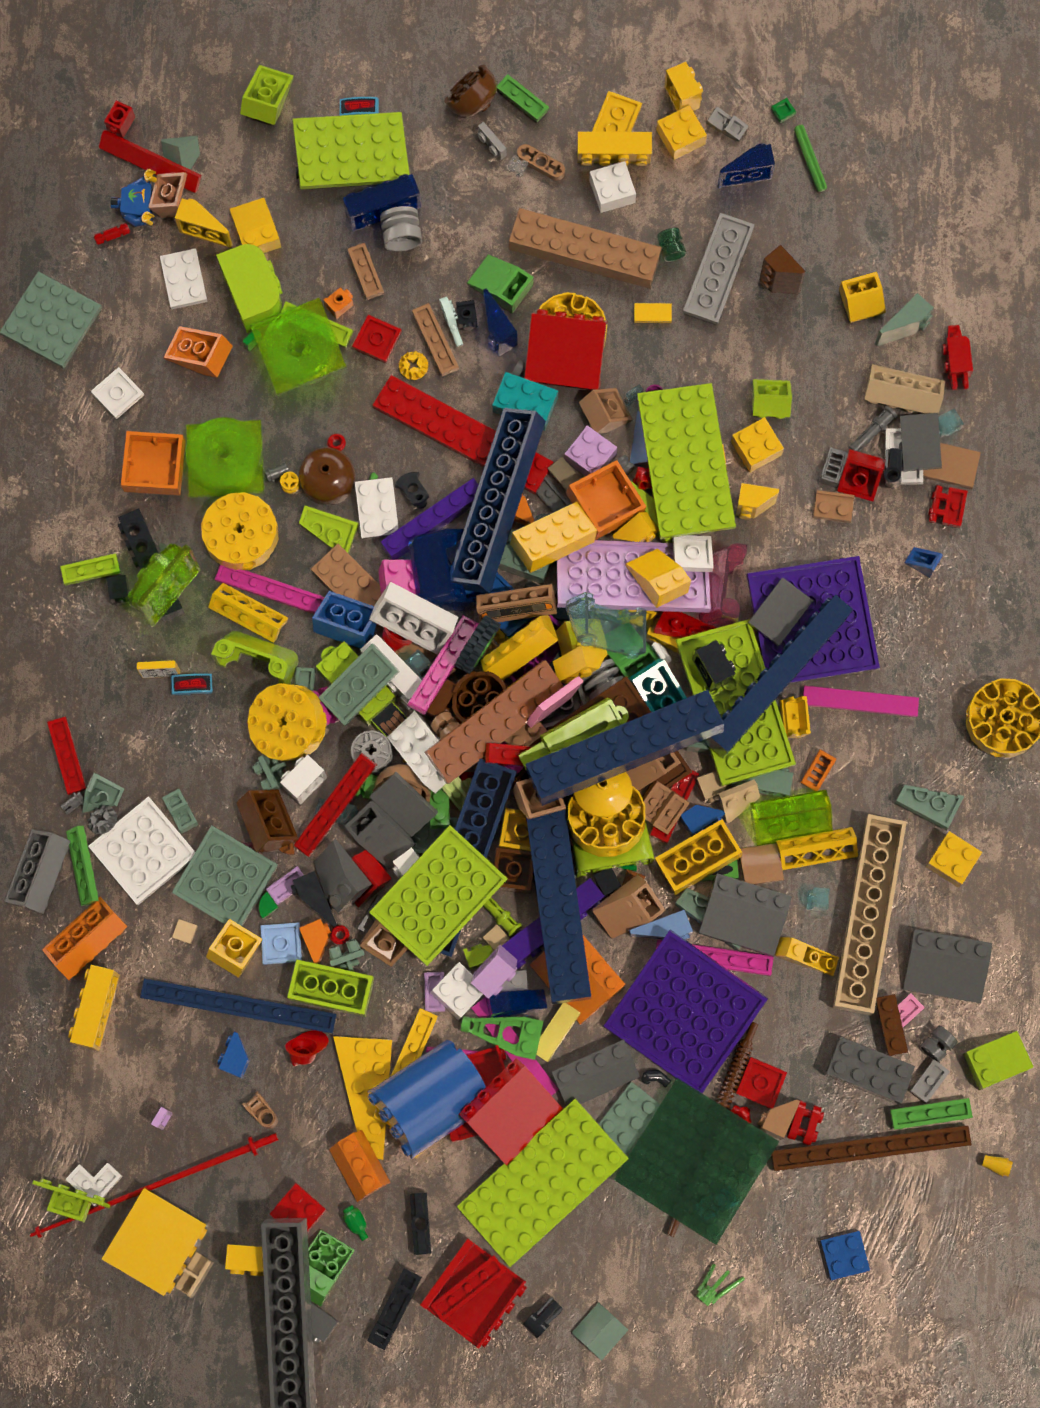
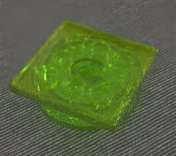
M320 298L250 325L277 395L298 387L316 384L328 375L347 368L336 334L330 325ZM300 344H304L302 353L296 351L297 346Z
M220 417L211 419L203 424L186 425V462L188 465L190 498L225 496L230 493L242 492L248 494L265 493L261 420L240 421L234 418ZM225 450V452L229 454L228 457L224 459L220 458V456L224 453Z
M170 543L159 554H153L148 566L142 568L137 574L138 580L128 594L130 606L140 612L151 627L157 624L200 571V566L192 549L186 544L181 547L178 544Z

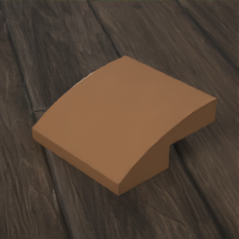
M658 780L653 781L642 797L645 803V820L666 834L671 831L690 803Z
M777 843L741 849L742 857L739 859L744 882L758 885L784 881Z

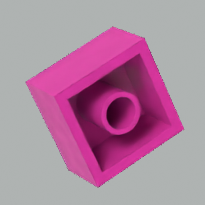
M420 560L382 561L378 569L381 595L388 584L392 582L423 598L424 588Z

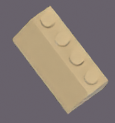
M872 364L864 400H868L873 404H886L891 408H903L908 412L916 411L923 414H939L944 397L945 381Z

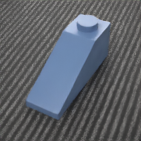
M685 910L631 929L629 930V935L631 937L663 940L671 929L687 940L690 938L689 935L693 933Z

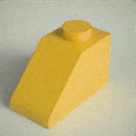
M639 512L612 536L614 539L648 543L656 537L655 534L659 531V528L647 512Z

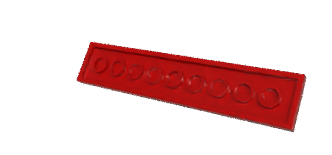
M393 375L389 377L372 405L374 409L485 467L496 430ZM536 452L524 489L536 495L545 476L549 473L547 468L554 461Z

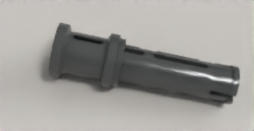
M885 406L884 411L878 417L873 418L872 424L848 448L860 452L880 431H885L887 429L886 426L893 419L896 420L898 418L894 410L889 406Z

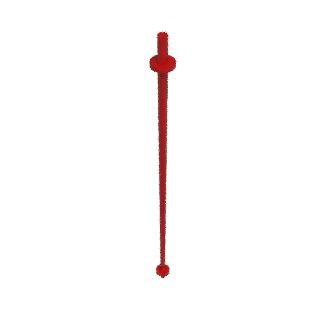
M274 1133L257 1141H254L252 1136L248 1137L249 1144L154 1182L145 1186V1188L151 1191L251 1151L254 1156L259 1155L258 1148L278 1141V1136ZM144 1187L106 1203L113 1206L141 1194ZM98 1205L91 1208L88 1215L105 1209V1207ZM67 1218L42 1229L40 1226L35 1227V1232L30 1233V1237L37 1235L38 1238H42L43 1232L72 1222L75 1219Z

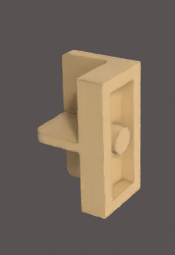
M196 1252L187 1268L183 1270L184 1273L175 1287L187 1294L188 1297L193 1298L214 1262Z

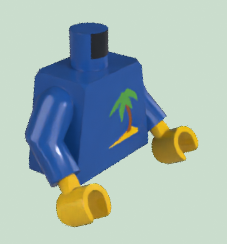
M151 169L146 170L144 176L127 185V187H123L121 189V198L111 197L110 200L111 209H120L122 218L134 227L146 224L149 226L153 225L152 218L155 216L153 211L148 208L153 187L149 183L157 182V178L153 177L156 172Z

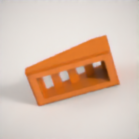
M819 749L800 783L818 792L837 758ZM820 756L830 761V763L826 764L819 760ZM816 763L825 767L826 770L822 771L821 769L817 768L815 766ZM814 770L820 773L822 777H817L816 775L812 774L811 771ZM811 777L815 779L816 781H818V784L816 785L810 782L809 780H807V778Z

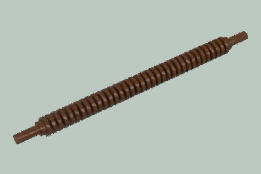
M755 1022L750 1024L745 1039L738 1043L740 1047H737L736 1050L739 1052L734 1053L737 1057L732 1058L735 1062L731 1061L730 1064L733 1067L729 1066L728 1068L731 1072L727 1071L726 1074L729 1076L724 1078L728 1082L723 1081V1084L726 1086H721V1089L724 1091H719V1094L722 1096H717L719 1100H716L715 1103L718 1106H713L716 1110L711 1111L714 1115L710 1114L709 1118L712 1120L708 1119L707 1121L710 1125L706 1124L705 1126L708 1130L704 1129L703 1131L706 1135L702 1134L701 1136L704 1140L700 1139L699 1141L703 1144H698V1147L701 1149H696V1152L699 1154H694V1157L697 1159H692V1162L695 1164H690V1167L693 1169H688L691 1174H686L689 1179H684L687 1184H682L685 1189H680L683 1194H678L681 1199H676L679 1203L675 1202L674 1205L677 1208L673 1207L672 1209L674 1217L667 1235L673 1238L681 1219L688 1215L684 1211H689L690 1208L686 1206L692 1205L688 1201H693V1198L690 1196L695 1197V1193L692 1191L697 1192V1188L694 1186L699 1187V1183L696 1181L701 1182V1178L698 1176L703 1177L700 1171L705 1172L702 1166L707 1167L704 1161L709 1162L706 1156L711 1157V1154L708 1152H713V1149L710 1147L714 1148L715 1144L712 1142H717L714 1137L718 1138L719 1135L716 1132L720 1133L721 1131L718 1127L722 1128L723 1125L720 1123L725 1121L721 1118H726L727 1116L723 1113L728 1114V1110L725 1108L730 1109V1105L727 1103L732 1104V1100L729 1098L734 1099L731 1093L736 1094V1091L733 1089H738V1086L735 1084H740V1081L737 1079H742L740 1075H743L744 1072L741 1069L745 1070L746 1067L743 1065L748 1063L745 1060L749 1061L750 1057L746 1055L751 1056L750 1051H753L752 1040L759 1025Z

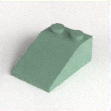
M917 293L879 331L875 345L880 346L914 335L920 329L924 331L933 317L934 307Z

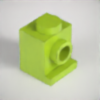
M482 944L471 947L469 952L467 948L463 949L470 970L480 967L492 954L491 945L482 946Z

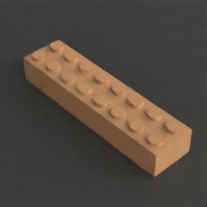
M519 208L509 239V250L649 289L652 286L662 248Z

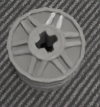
M400 206L382 212L380 221L384 231V246L387 250L406 251L414 249L422 243L421 229L418 227L417 209L409 206Z
M613 659L602 662L600 668L594 671L591 676L582 678L584 682L581 685L586 684L583 688L585 691L594 689L589 696L590 700L623 678V676L614 678L619 669L618 667L612 668L615 665Z
M373 730L364 731L354 739L351 746L353 762L356 761L361 753L365 754L377 764L371 773L373 775H379L384 769L391 766L393 760L391 744L382 733ZM371 748H374L375 751L373 752V755H369V753L367 752L370 751Z

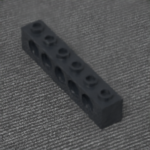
M138 508L119 516L120 523L117 524L121 534H125L128 539L125 540L128 551L132 550L135 555L132 557L135 567H140L142 573L139 576L143 585L147 583L149 590L146 593L150 601L154 600L156 607L153 609L157 618L161 617L166 622L184 614L185 612L140 509ZM135 529L140 530V532H139L138 535H136V536H132V535H131V532H132L133 530H135ZM141 546L147 547L146 551L142 553L138 552V549ZM154 563L153 568L145 569L146 564ZM154 580H162L160 585H152ZM168 596L169 599L167 602H160L161 597Z

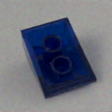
M758 144L720 169L718 188L772 180L775 161L771 144Z
M485 288L483 296L488 331L487 338L489 340L488 346L493 353L496 352L500 357L518 345V333L488 289Z

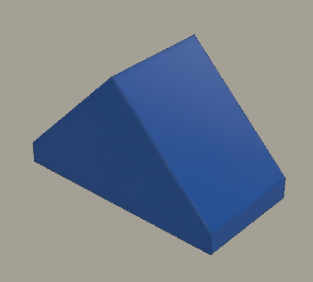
M914 547L904 563L930 578L943 555L938 552Z

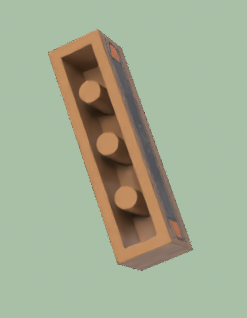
M552 584L476 595L477 612L480 622L485 615L497 622L557 614L556 597Z

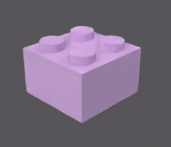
M587 425L566 451L564 459L577 471L587 476L608 465L617 454V446Z
M499 945L474 972L471 984L488 999L492 995L496 996L502 990L503 983L506 980L509 982L515 976L517 959Z

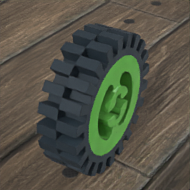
M485 615L463 648L455 663V667L467 674L473 672L494 639L501 624Z

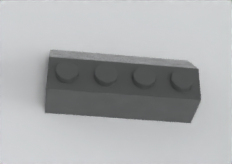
M32 829L4 902L43 914L48 906L51 892L55 887L58 873L62 869L64 857L69 850L70 840L54 833Z
M621 1040L552 1071V1076L566 1106L574 1099L580 1104L585 1103L640 1078L625 1040Z

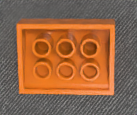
M584 935L583 940L591 999L567 1002L568 1005L581 1013L576 1020L580 1025L625 988L626 985ZM543 952L530 966L549 988L545 952Z

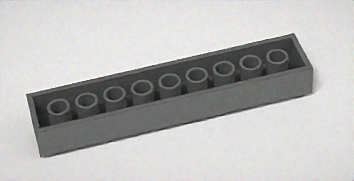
M307 1218L266 1219L261 1223L270 1406L271 1408H316Z

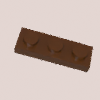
M896 995L877 997L876 1005L887 1054L895 1056L908 1053Z

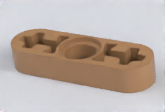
M523 144L518 148L517 158L525 165L555 181H559L565 176V167L561 162L528 144ZM526 151H529V156H522V152L525 153ZM538 159H544L546 161V164L544 166H538L536 164V161ZM559 168L560 173L557 172L556 174H554V170H557Z

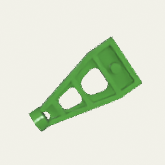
M464 1016L461 1031L471 1033L493 1045H499V1048L515 1056L535 1060L544 1021L528 1017L472 1018ZM471 1022L474 1023V1027L472 1029H470ZM486 1024L499 1025L498 1036L494 1038L484 1034V1026ZM518 1026L521 1029L517 1044H511L503 1039V1030L506 1027Z

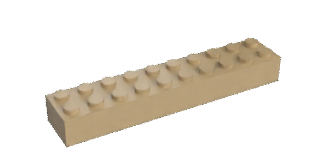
M868 814L865 818L832 1008L870 1016L874 1014L906 821Z

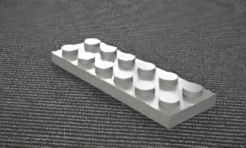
M723 213L719 214L683 309L684 314L718 325L755 224Z

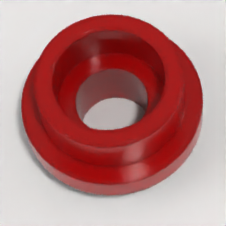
M333 434L328 438L327 446L342 451L346 446V440L341 434ZM335 441L340 442L338 446L333 445Z
M343 925L333 927L330 933L331 940L338 945L345 944L350 937L349 930ZM338 932H343L344 934L341 939L336 937Z

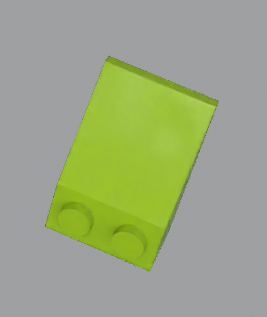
M259 65L242 97L240 114L275 125L281 114L294 75Z
M1018 1031L963 1054L979 1090L1034 1068Z

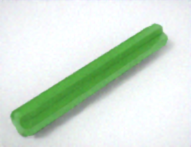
M798 125L794 131L818 192L825 191L827 185L804 125Z

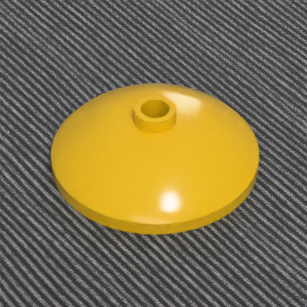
M627 772L602 781L607 784L605 787L600 786L601 782L575 792L574 798L578 806L589 815L600 818L611 817L623 811L632 796V783Z

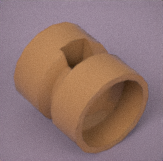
M443 712L432 721L431 729L442 739L460 723L457 722L450 712Z

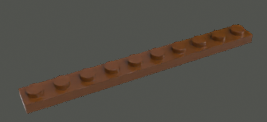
M969 1125L777 1150L771 1151L775 1172L971 1146L972 1143Z

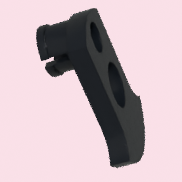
M419 472L406 473L397 480L395 488L401 489L413 506L419 509L426 507L429 494L418 480ZM411 486L418 487V490L414 493L408 491Z

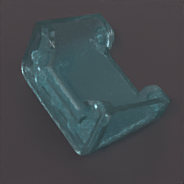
M584 592L566 601L567 615L576 639L581 645L626 655L630 659H636L639 655L646 653V609L638 607L636 612H629L628 608L623 610L611 609L595 604L593 594Z

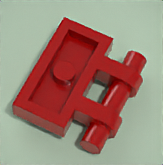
M936 485L935 491L932 492L931 496L933 501L928 515H930L929 522L936 523L937 517H943L942 525L960 528L968 491L949 487L946 494L942 493V486ZM940 501H946L944 510L939 509Z

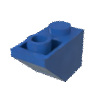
M695 805L682 813L679 819L692 837L720 821L725 816L723 810Z
M234 1032L233 1035H229L225 1044L227 1050L225 1054L222 1053L217 1064L220 1065L218 1069L243 1079L250 1059L240 1035Z

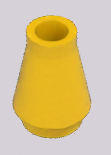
M985 1155L982 1166L1002 1177H1009L1013 1161H1010L1009 1158Z

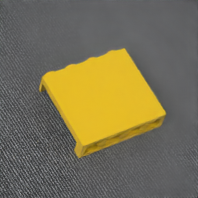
M144 1187L103 1255L102 1260L164 1296L166 1292L170 1294L176 1284L173 1282L176 1275L181 1276L187 1266L184 1264L186 1258H191L197 1249L194 1246L198 1239L202 1240L207 1232V1229H205L206 1223L201 1222Z

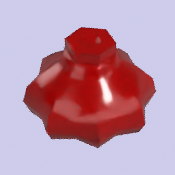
M735 1105L733 1109L729 1110L730 1120L736 1126L746 1128L751 1123L750 1109L748 1107Z

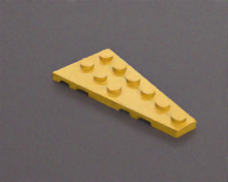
M333 1036L356 1131L363 1130L378 1160H384L386 1124L373 1118L377 1106H373L369 1101L368 1091L390 1077L392 1040Z

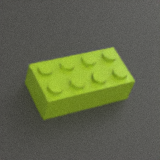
M296 959L287 998L294 1002L366 1017L374 977Z

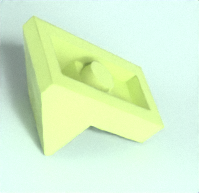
M457 777L451 783L445 784L442 787L459 811L462 810L472 781L471 778L462 781Z

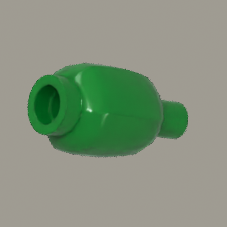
M353 1205L344 1209L343 1220L349 1230L354 1234H358L361 1241L369 1238L365 1231L366 1221L358 1208H354Z

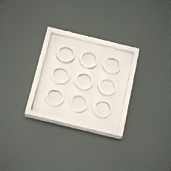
M149 796L120 819L109 832L102 834L88 846L137 905L141 904L188 865L195 854L192 847Z

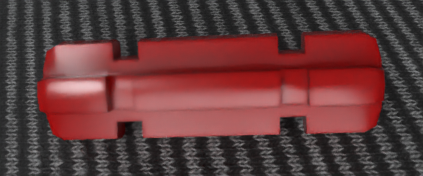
M124 223L118 228L116 226L103 231L102 234H95L94 239L97 245L104 243L105 240L108 242L121 237V234L123 236L129 234L130 230L127 223Z

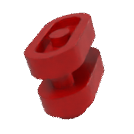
M799 1100L800 1103L791 1121L787 1138L795 1140L797 1135L803 1137L802 1143L811 1145V1142H816L818 1131L815 1130L817 1124H821L824 1112H821L822 1107L813 1105L812 1110L806 1109V1102ZM803 1116L809 1118L806 1129L800 1128Z

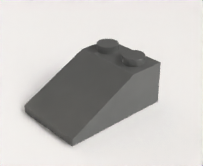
M336 839L314 861L325 897L337 913L352 906L372 884Z

